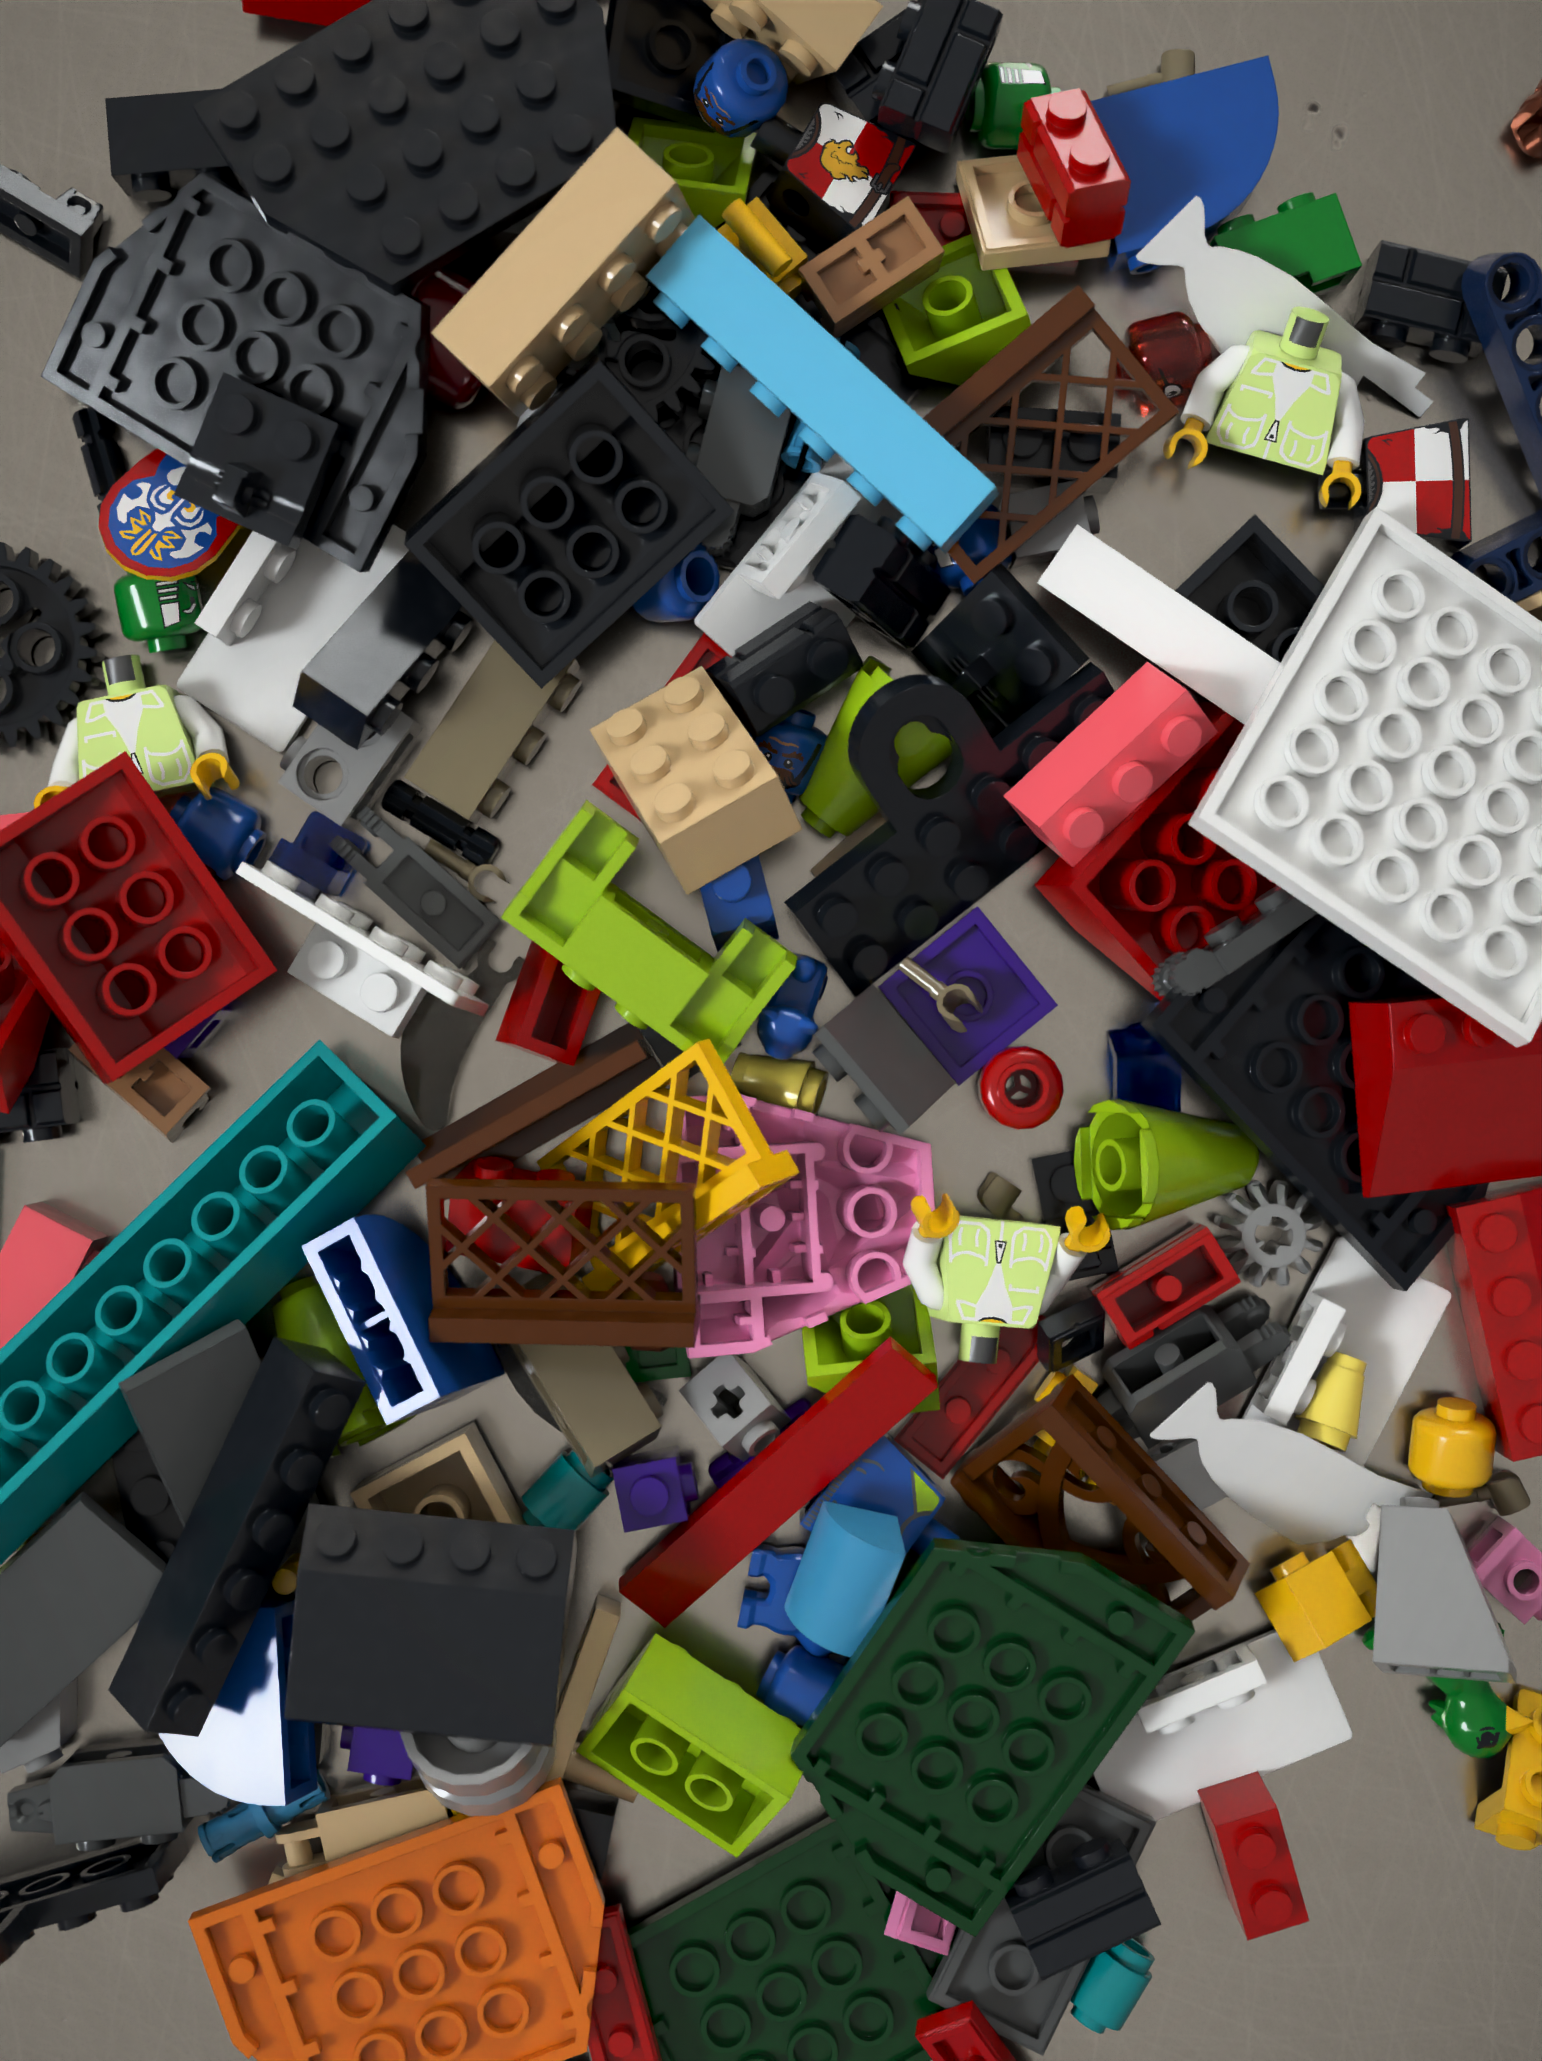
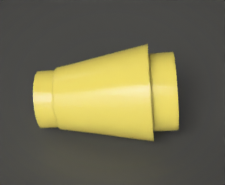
M741 1052L735 1061L731 1078L738 1091L745 1096L817 1115L825 1094L828 1072L816 1069L814 1061L798 1059L780 1060L771 1056L749 1055Z
M1338 1352L1327 1358L1326 1363L1323 1364L1315 1379L1317 1385L1309 1405L1301 1415L1296 1414L1294 1417L1300 1421L1297 1432L1316 1440L1330 1449L1346 1452L1350 1438L1357 1439L1365 1378L1364 1372L1367 1363Z

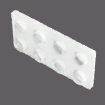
M836 453L828 462L822 460L821 470L809 476L695 617V625L731 657L735 655L736 649L809 601L820 605L822 609L825 607L836 612L845 628L856 616L814 581L815 578L812 572L827 549L836 547L834 539L850 515H857L858 513L876 524L881 515L897 523L903 514L885 498L875 507L846 480L854 472V469Z
M393 524L370 571L359 573L303 537L298 549H293L252 531L195 621V624L208 632V634L177 681V688L279 753H285L308 718L293 707L301 671L409 551L404 545L406 532Z
M267 860L262 869L242 861L235 872L316 922L287 973L387 1035L397 1039L400 1038L427 991L453 1007L480 1016H484L490 1006L474 996L480 986L479 984L448 966L444 967L429 959L426 966L423 965L421 961L426 955L425 951L394 933L391 935L377 926L374 927L372 932H369L368 929L374 920L342 901L337 902L323 893L316 899L321 888L290 869L285 870Z
M1343 1236L1336 1237L1288 1329L1291 1334L1290 1346L1286 1347V1351L1281 1352L1280 1356H1275L1271 1361L1242 1419L1268 1422L1297 1432L1300 1421L1294 1417L1296 1414L1301 1415L1309 1405L1317 1385L1315 1379L1323 1364L1326 1363L1327 1358H1330L1335 1352L1357 1358L1367 1363L1364 1372L1365 1378L1357 1439L1350 1438L1346 1452L1334 1451L1364 1467L1452 1297L1451 1293L1421 1276L1415 1280L1406 1292L1393 1289Z
M1273 1629L1164 1675L1093 1774L1101 1792L1152 1816L1157 1821L1200 1803L1197 1792L1199 1789L1257 1771L1262 1777L1350 1740L1353 1733L1319 1652L1293 1662L1276 1630Z

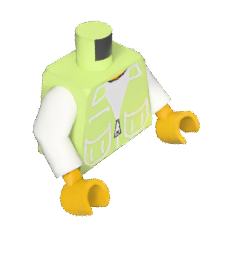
M1293 307L1283 336L1261 330L1253 331L1245 345H1232L1201 370L1180 418L1184 424L1183 429L1168 437L1164 443L1163 454L1168 460L1173 456L1179 439H1186L1194 448V455L1191 461H1189L1187 469L1195 467L1204 460L1208 451L1207 443L1323 475L1327 464L1333 468L1332 474L1321 485L1319 501L1326 508L1329 500V486L1340 482L1348 486L1351 491V499L1348 510H1351L1361 495V484L1358 478L1352 474V470L1358 468L1360 464L1365 420L1356 383L1348 374L1342 372L1341 354L1320 347L1330 321L1325 314L1311 308Z
M124 655L101 662L108 696L84 700L78 703L77 717L70 721L66 727L53 762L48 786L36 795L34 809L125 751L159 799L200 790L204 798L210 800L212 799L210 787H215L214 782L216 780L224 778L231 790H236L240 785V781L228 764L229 758L222 727L193 697L180 695L177 690L168 685H156L146 688L139 655Z
M947 1193L941 1196L940 1206L931 1212L923 1195L916 1196L911 1201V1210L917 1222L914 1223L903 1258V1267L919 1301L927 1306L930 1317L961 1323L958 1360L997 1364L1000 1326L1033 1329L1038 1321V1317L1045 1314L1083 1261L1087 1252H1096L1104 1248L1111 1236L1104 1213H1099L1095 1222L1085 1227L1087 1218L1083 1207L1080 1206L1071 1207L1066 1212L1065 1221L1069 1233L1066 1232L1060 1235V1226L959 1215Z

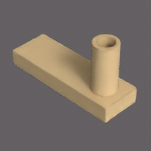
M597 1594L558 1702L555 1725L557 1730L556 1758L545 1782L561 1777L564 1780L633 1803L638 1792L576 1752L580 1744L576 1742L621 1615V1602Z

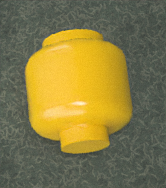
M1457 1397L1439 1398L1437 1406L1422 1409L1412 1419L1408 1452L1409 1470L1417 1479L1422 1481V1487L1432 1494L1451 1498L1467 1497L1473 1494L1474 1488L1482 1487L1492 1476L1497 1436L1496 1429L1490 1419L1476 1412L1477 1405L1474 1402Z

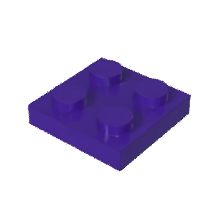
M978 906L912 958L913 961L947 986L963 984L968 986L982 1005L983 1013L977 1011L971 1004L959 1005L953 1012L966 1027V1032L959 1033L952 1030L939 1013L936 1005L937 1001L930 997L927 991L902 971H896L878 986V989L921 1042L955 1080L957 1086L961 1085L982 1068L994 1054L1004 1050L1058 1006Z

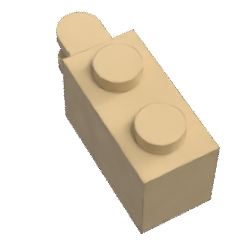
M420 1776L412 1777L411 1781L401 1779V1783L398 1785H375L330 1795L329 1800L322 1802L315 1814L316 1818L288 1824L281 1827L280 1831L275 1833L276 1843L284 1844L287 1863L282 1866L284 1877L293 1876L453 1817L454 1814L451 1809L444 1807L427 1790ZM320 1837L324 1852L312 1854L309 1839Z

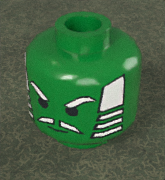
M989 62L984 68L964 116L967 131L975 132L979 143L986 148L1018 149L1019 135L1023 132L1021 120L1024 103L1032 97L1061 92V89L1059 87H1051L1047 71L1040 64Z
M127 572V575L121 576L116 580L114 595L122 633L125 638L133 642L147 641L149 653L187 648L185 635L202 629L195 624L203 610L197 575L169 582L146 580Z

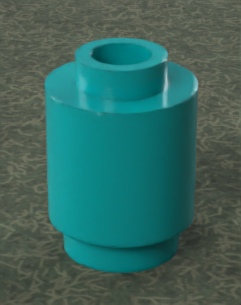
M573 1449L570 1453L562 1451L522 1495L521 1499L527 1507L522 1516L530 1526L569 1529L576 1532L609 1495L607 1487L614 1480L613 1473L608 1468L590 1478Z
M1132 1938L1090 1958L1070 2000L1074 2004L1070 2010L1071 2014L1080 2023L1094 2032L1103 2034L1106 2028L1120 2031L1152 1979L1149 1969L1155 1961L1154 1956L1143 1945Z

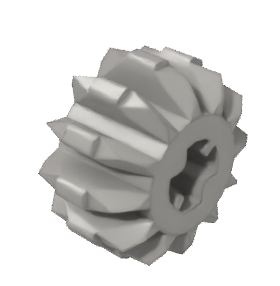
M1252 1180L1247 1187L1249 1203L1233 1192L1226 1196L1225 1199L1228 1205L1236 1210L1237 1214L1234 1219L1225 1215L1215 1216L1214 1224L1216 1226L1231 1230V1236L1220 1238L1217 1242L1224 1253L1237 1251L1229 1260L1237 1275L1243 1273L1250 1266L1248 1277L1251 1285L1262 1287L1270 1270L1276 1285L1285 1287L1289 1285L1290 1280L1287 1265L1290 1264L1295 1270L1304 1275L1311 1271L1312 1267L1309 1262L1300 1254L1304 1248L1313 1252L1322 1251L1323 1242L1312 1237H1306V1231L1320 1227L1323 1224V1219L1321 1215L1316 1213L1300 1216L1310 1201L1301 1192L1294 1194L1287 1200L1289 1192L1287 1182L1275 1180L1270 1187L1267 1197L1262 1183ZM1272 1217H1276L1277 1220L1272 1225L1282 1229L1279 1241L1269 1240L1265 1250H1262L1260 1247L1264 1244V1241L1255 1237L1256 1228L1258 1225L1269 1226Z

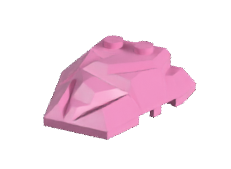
M707 1095L689 1096L705 1103L707 1102ZM741 1095L772 1153L776 1154L788 1150L800 1173L697 1242L698 1295H700L701 1319L695 1347L686 1348L687 1357L690 1359L755 1353L773 1345L771 1341L805 1326L812 1328L828 1321V1316L860 1302L867 1304L911 1285L910 1279L903 1267V1258L914 1223L917 1222L911 1210V1201L914 1197L923 1195L931 1208V1212L935 1210L931 1144ZM684 1111L681 1139L701 1146L705 1118ZM721 1124L718 1153L737 1160L746 1152L733 1128ZM679 1154L676 1182L695 1183L696 1188L699 1161ZM716 1168L715 1174L721 1170ZM673 1268L675 1292H682V1275Z

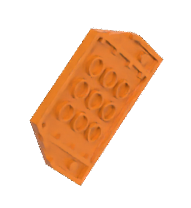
M561 1777L545 1782L524 1804L499 1815L467 1816L462 1813L192 1912L188 1920L232 2044L248 2059L253 2056L258 2061H564L587 2052L605 1897Z

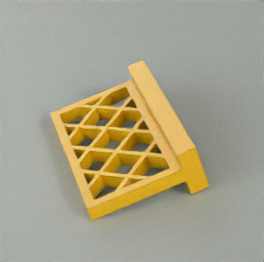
M710 1038L695 1043L537 1161L541 1170L560 1169L565 1171L567 1170L563 1162L570 1157L586 1162L585 1181H603V1172L606 1170L621 1176L622 1182L677 1183L679 1154L699 1161L697 1185L695 1188L697 1242L800 1173L788 1150L776 1154L772 1153ZM698 1064L709 1084L706 1103L686 1096L689 1069ZM650 1098L668 1104L665 1133L645 1126L648 1099ZM684 1111L705 1118L701 1146L681 1139ZM721 1124L733 1128L746 1152L737 1160L718 1153ZM609 1128L627 1134L624 1162L605 1155ZM643 1141L663 1148L660 1176L641 1169ZM716 1168L721 1170L717 1174H715ZM593 1201L590 1232L599 1237L601 1235L597 1228L599 1212L616 1219L619 1217L602 1202ZM635 1202L623 1203H625L630 1208ZM656 1203L655 1217H650L643 1213H640L638 1216L664 1239L681 1223L680 1203ZM626 1226L615 1236V1244L609 1249L630 1268H633L653 1248L630 1227ZM681 1239L672 1246L679 1254L681 1253ZM596 1256L589 1260L594 1270L582 1278L585 1286L591 1291H608L620 1280ZM660 1257L646 1271L654 1272L667 1263V1261Z

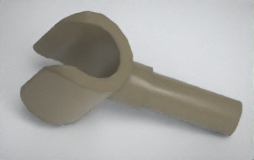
M1189 49L1165 51L1161 55L1160 73L1147 74L1144 77L1107 86L1108 96L1194 75L1195 53Z
M432 838L423 849L430 857L467 881L470 893L482 902L496 903L490 897L484 896L478 889V881L483 874L493 872L497 877L509 883L506 874L500 868L491 864L477 866L468 859L465 860Z
M906 957L900 964L899 970L937 1001L936 1005L939 1013L952 1030L959 1033L967 1031L964 1024L953 1014L959 1005L971 1004L977 1011L983 1013L982 1005L968 986L963 984L947 986L909 957Z
M991 1172L978 1191L979 1203L1001 1219L1028 1222L1022 1214L1011 1208L1022 1190L995 1172Z
M1508 1470L1492 1474L1488 1482L1482 1487L1474 1488L1473 1494L1467 1497L1451 1498L1434 1494V1499L1440 1502L1439 1508L1483 1502L1491 1499L1500 1516L1517 1513L1530 1505V1498L1520 1478Z

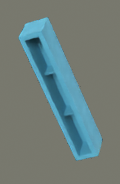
M700 214L646 275L649 281L660 291L652 302L681 329L689 320L694 322L709 336L701 347L729 373L738 364L757 380L749 391L778 418L788 409L806 426L798 436L823 460L828 462L836 453L854 469V472L846 480L872 505L876 507L885 498L903 514L895 525L924 552L934 543L946 554L999 495L996 485Z

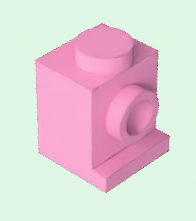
M1498 1516L1467 1550L1483 1588L1524 1625L1532 1616L1540 1621L1542 1620V1552L1526 1539L1516 1527ZM1530 1569L1532 1573L1515 1589V1575L1520 1570Z

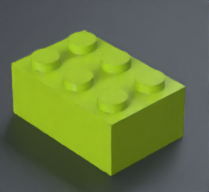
M657 1633L654 1634L607 1695L576 1752L736 1858L789 1802L803 1774L791 1757L792 1744L801 1730L794 1721L779 1715L746 1693L737 1683L723 1678L693 1658L684 1648L672 1644Z

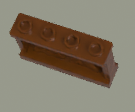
M1073 1374L1057 1384L1050 1394L981 1446H977L969 1452L950 1480L952 1487L960 1494L963 1502L982 1517L1004 1541L1005 1545L1083 1553L1140 1588V1585L1145 1584L1151 1596L1192 1621L1211 1608L1216 1611L1233 1600L1250 1565L1246 1558ZM1043 1428L1056 1441L1048 1457L1037 1449L1023 1444ZM1007 1460L1020 1461L1040 1472L1041 1477L1025 1470L1014 1472L1009 1477L998 1464ZM1085 1473L1092 1479V1481L1096 1485L1082 1481V1479L1085 1476ZM1013 1480L1018 1481L1020 1484L1023 1485L1025 1493L1015 1484ZM1064 1490L1074 1497L1088 1502H1113L1127 1517L1122 1534L1123 1545L1127 1555L1099 1551L1070 1540L1064 1514ZM1138 1532H1141L1150 1541L1145 1546L1149 1556L1146 1555L1140 1543ZM1185 1579L1192 1588L1171 1601L1164 1583Z

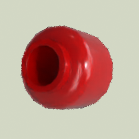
M1028 1046L1006 1047L1004 1050L994 1054L982 1067L977 1082L979 1100L985 1112L999 1124L1017 1130L1032 1129L1049 1121L1059 1109L1064 1093L1062 1074L1055 1061L1043 1051ZM1020 1075L1027 1079L1029 1087L1021 1085ZM1013 1076L1014 1086L1006 1091V1083ZM1018 1091L1026 1093L1020 1099L1011 1098Z

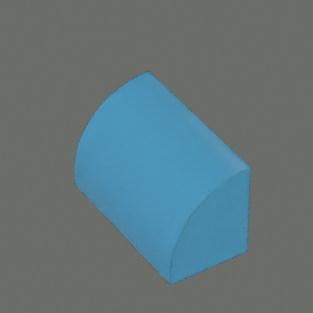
M823 1500L784 1604L788 1618L804 1636L834 1653L851 1657L885 1609L906 1555L898 1517Z

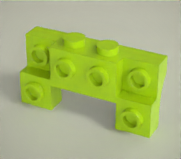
M586 800L506 907L501 918L563 963V972L574 983L589 991H593L596 987L617 1002L615 1009L633 1026L643 1030L650 1026L682 1051H686L699 1041L710 1038L724 1064L760 1012L796 968L797 956L747 918H744L715 957H712L611 882L636 849L640 839Z

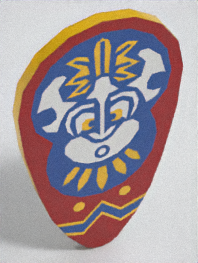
M158 448L137 462L112 485L101 503L98 527L107 553L123 570L146 580L173 582L197 575L215 562L237 534L241 525L175 496V490L186 465Z

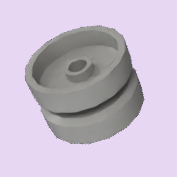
M556 1728L553 1747L400 1732L408 1757L418 1771L427 1790L444 1807L467 1816L499 1815L524 1804L544 1784L556 1758Z

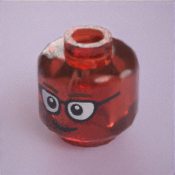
M1182 311L1136 321L1125 330L1124 345L1169 399L1190 394L1198 374L1213 361L1207 333L1204 332L1199 323L1194 324L1188 315ZM1117 361V378L1132 380ZM1134 390V393L1141 402L1152 404L1142 391Z

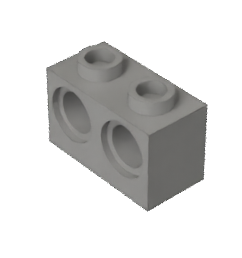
M400 711L398 717L385 734L380 736L376 733L356 750L318 724L308 739L300 736L288 748L280 762V768L285 770L278 783L339 826L352 831L359 821L356 814L364 805L367 807L370 805L423 727ZM326 761H337L343 773L341 784L331 793L319 794L313 783L315 770Z

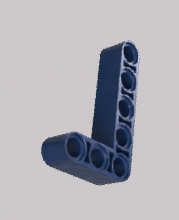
M1505 252L1479 256L1466 268L1461 283L1462 295L1542 500V416L1539 408L1542 398V272L1536 261L1525 253ZM1502 266L1509 274L1510 288L1505 298L1499 300L1493 292L1492 282L1496 271ZM1527 328L1533 337L1534 344L1529 357L1522 361L1517 354L1516 342L1521 331ZM1542 510L1456 552L1450 558L1471 573L1483 565L1487 572L1486 583L1514 603L1541 590L1542 558L1538 564L1531 567L1528 563L1527 554L1533 540L1539 536L1542 539Z

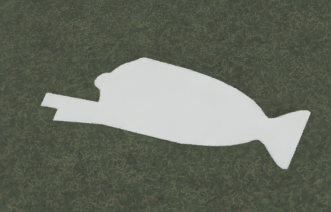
M1195 196L1136 255L1137 260L1147 264L1173 265L1184 268L1189 302L1200 326L1220 354L1232 345H1245L1252 332L1256 330L1283 336L1292 308L1297 306L1317 310L1329 318L1330 321L1320 347L1341 354L1342 372L1354 379L1356 387L1362 376H1365L1419 418L1434 402L1415 388L1426 372L1369 341L1293 276L1249 253L1222 246L1211 247L1208 245L1205 238L1204 205L1198 196Z
M1210 1382L1201 1387L1149 1434L1151 1438L1159 1440L1197 1439L1202 1464L1222 1491L1253 1517L1296 1544L1328 1542L1344 1535L1351 1537L1361 1535L1369 1527L1366 1515L1373 1503L1379 1506H1400V1498L1402 1497L1432 1498L1434 1495L1381 1477L1302 1433L1272 1423L1252 1419L1232 1418L1223 1420L1219 1418L1216 1389L1213 1383Z

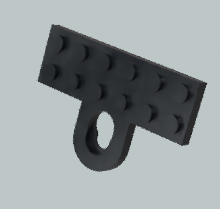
M1092 662L1081 668L994 738L990 736L969 701L949 683L931 675L915 674L895 679L873 693L860 708L849 734L848 757L855 776L886 822L784 902L854 997L863 992L1047 847L1004 798V795L1115 692L1104 672ZM916 721L923 723L930 732L945 735L952 747L951 763L946 773L938 782L921 789L906 787L898 775V761L900 757L894 747L898 731L904 725Z
M179 1833V1837L170 1842L145 1845L140 1843L139 1840L1 1881L0 1965L8 1960L23 1942L35 1935V1929L57 1923L59 1931H66L92 1921L97 1917L96 1911L119 1905L121 1912H130L146 1907L158 1900V1893L161 1892L167 1882L174 1878V1872L189 1853L184 1833Z

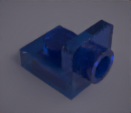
M313 811L308 816L294 842L284 838L280 839L269 861L322 892L338 896L354 868L328 844L337 835H340L342 838H348L363 854L367 847V841L354 832L339 826L325 815Z
M1142 1022L1130 1024L1125 1029L1110 1030L1109 1047L1113 1056V1099L1127 1100L1181 1112V1066L1141 1025Z

